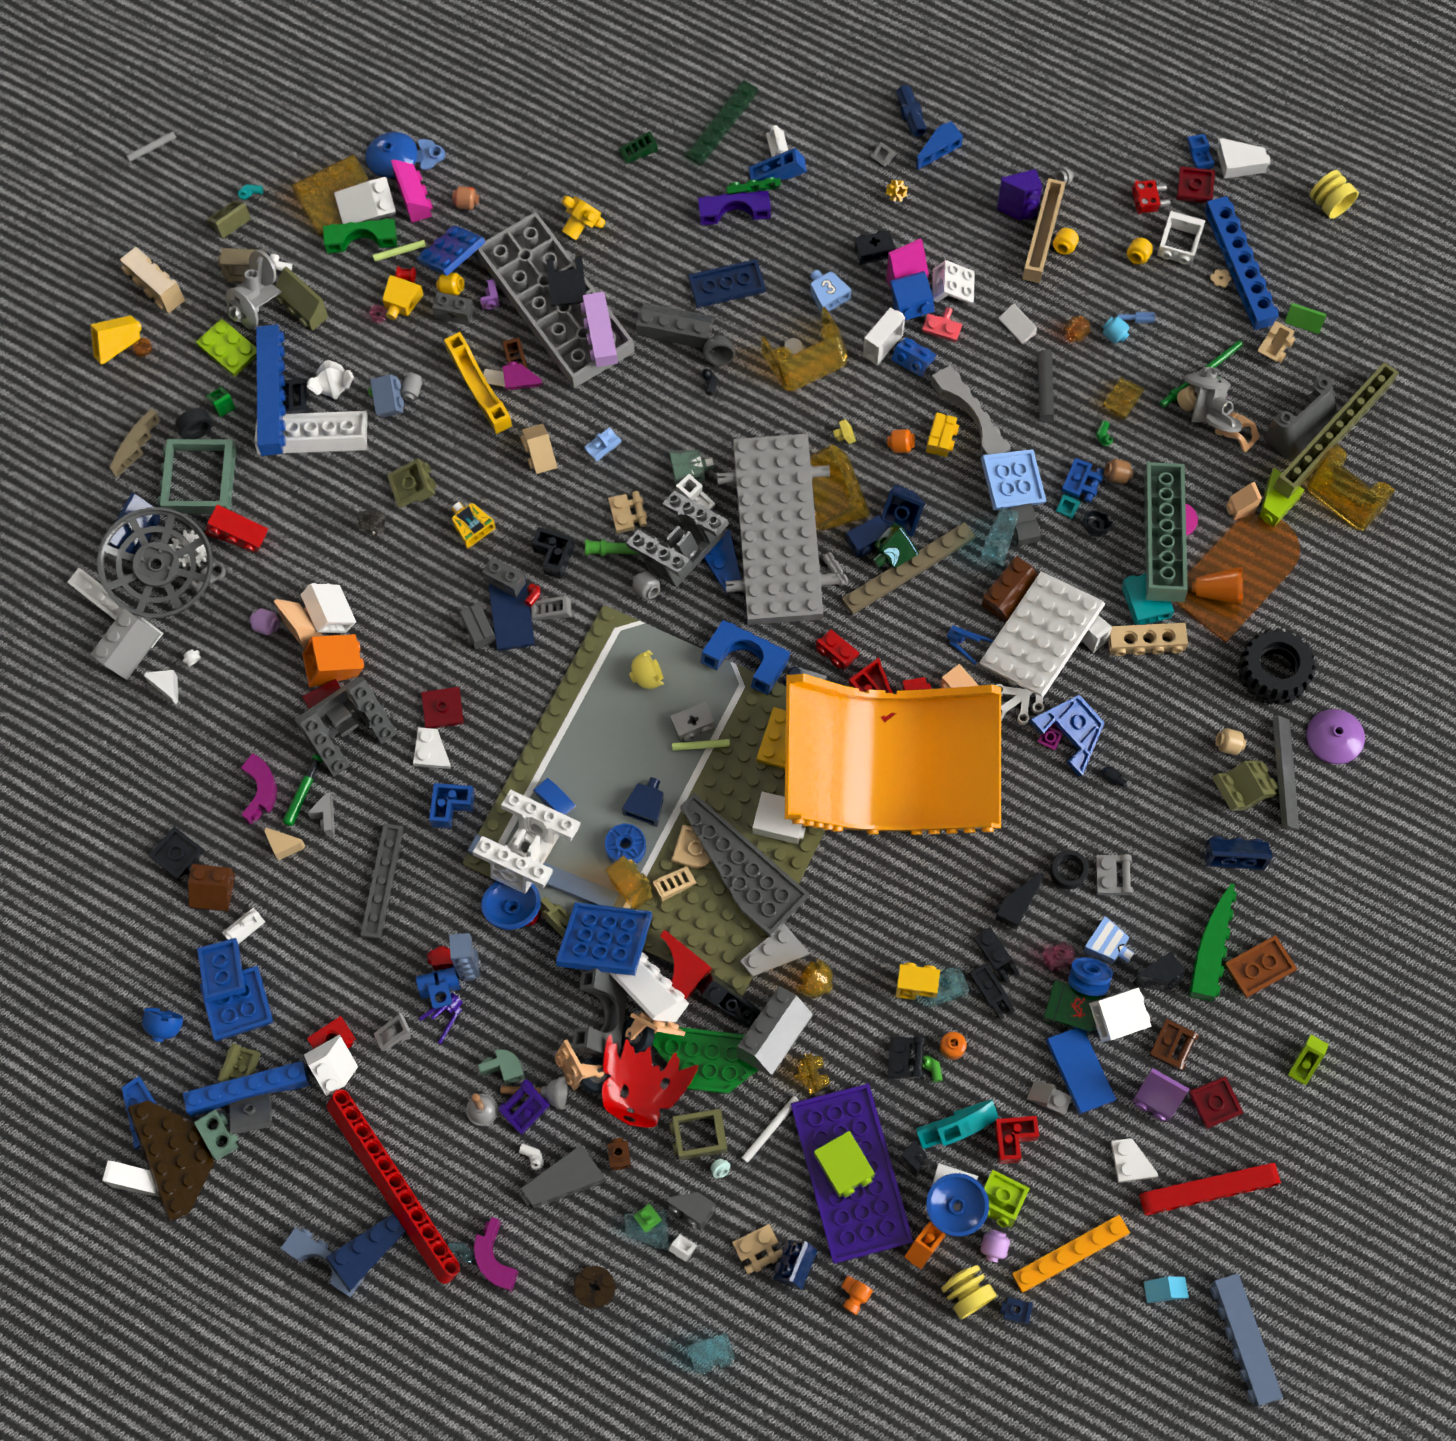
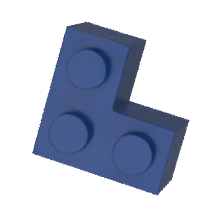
M434 783L429 818L431 826L434 828L451 829L454 810L473 812L475 799L473 786Z

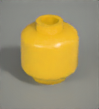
M1070 228L1060 229L1053 240L1054 249L1063 255L1071 254L1079 241L1078 234Z
M1145 238L1134 239L1127 249L1128 259L1138 265L1146 263L1153 252L1152 244Z
M456 272L450 273L447 276L441 274L436 281V287L440 293L458 296L464 290V280Z

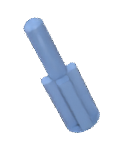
M1135 312V314L1117 315L1122 320H1135V323H1154L1155 321L1154 312Z

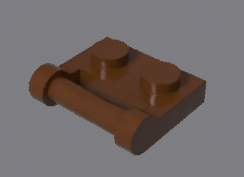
M1166 1019L1149 1056L1172 1066L1175 1070L1183 1072L1186 1058L1199 1035ZM1181 1035L1186 1037V1040L1177 1060L1171 1057Z

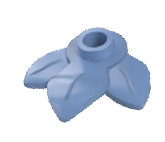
M418 140L421 150H418L415 163L421 164V169H430L434 167L436 162L444 159L445 151L442 147L435 145L431 140Z

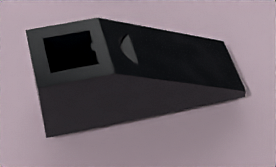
M711 972L699 986L702 997L748 1027L752 1025L761 1013L756 1006L727 982Z

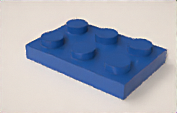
M236 938L197 948L206 1002L246 992L239 944Z

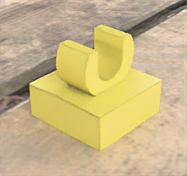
M846 419L840 421L841 429L833 431L838 442L846 440L849 444L856 442L852 427Z

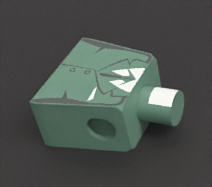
M699 450L670 451V461L676 485L688 474L693 476L699 483L705 480L704 471L714 469L713 459L702 460Z

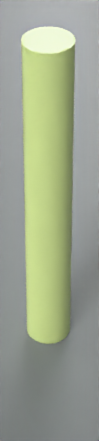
M421 240L374 254V261L426 247L425 241Z
M730 739L672 743L673 751L730 747Z

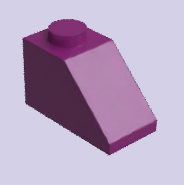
M509 362L506 363V366H503L506 391L542 386L541 379L522 364Z

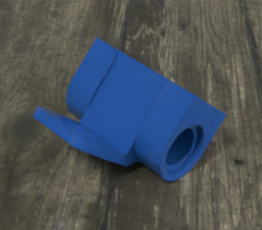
M455 967L416 977L421 998L426 999L430 997L434 1009L451 1005L450 991L461 989ZM445 993L446 1000L439 1003L435 1000V995Z

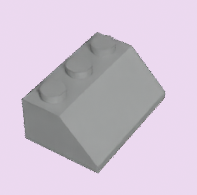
M123 609L90 655L127 680L161 634L137 615Z

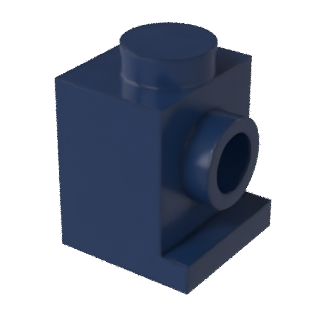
M1008 1297L1006 1302L1002 1301L1000 1314H1003L1002 1320L1027 1326L1030 1322L1033 1302ZM1013 1307H1019L1020 1313L1015 1314L1012 1310Z

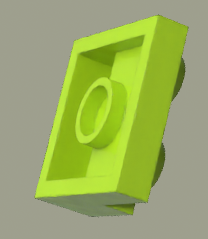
M992 1170L984 1187L989 1199L987 1218L990 1217L996 1220L1000 1227L1006 1228L1008 1226L1012 1228L1030 1188Z

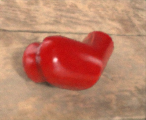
M530 584L527 588L530 594L524 600V603L529 607H532L540 596V587L535 584Z

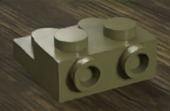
M416 459L387 474L398 507L402 508L416 500L422 502L435 495L434 489L437 486L435 481L429 476L431 468L427 462Z

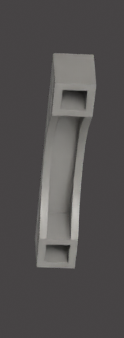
M950 365L933 374L931 385L940 398L959 405L974 420L981 439V456L1010 452V444L1007 440H1003L998 427L991 423L988 413L981 409L978 399L971 395L968 385L961 381L959 372Z

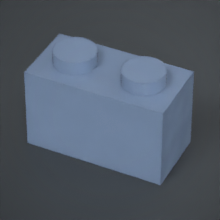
M386 375L370 379L376 415L384 418L403 413L404 401L400 395L401 383L398 377Z

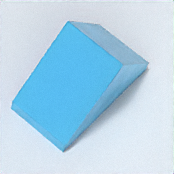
M1168 1276L1143 1282L1147 1303L1189 1298L1185 1277Z

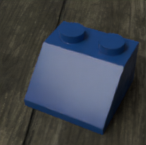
M925 271L890 281L893 309L900 311L905 320L935 312L933 295Z

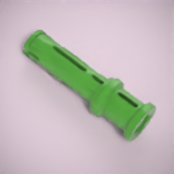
M585 539V556L589 554L604 556L606 553L639 554L628 548L626 543L606 542L604 539H601V541Z

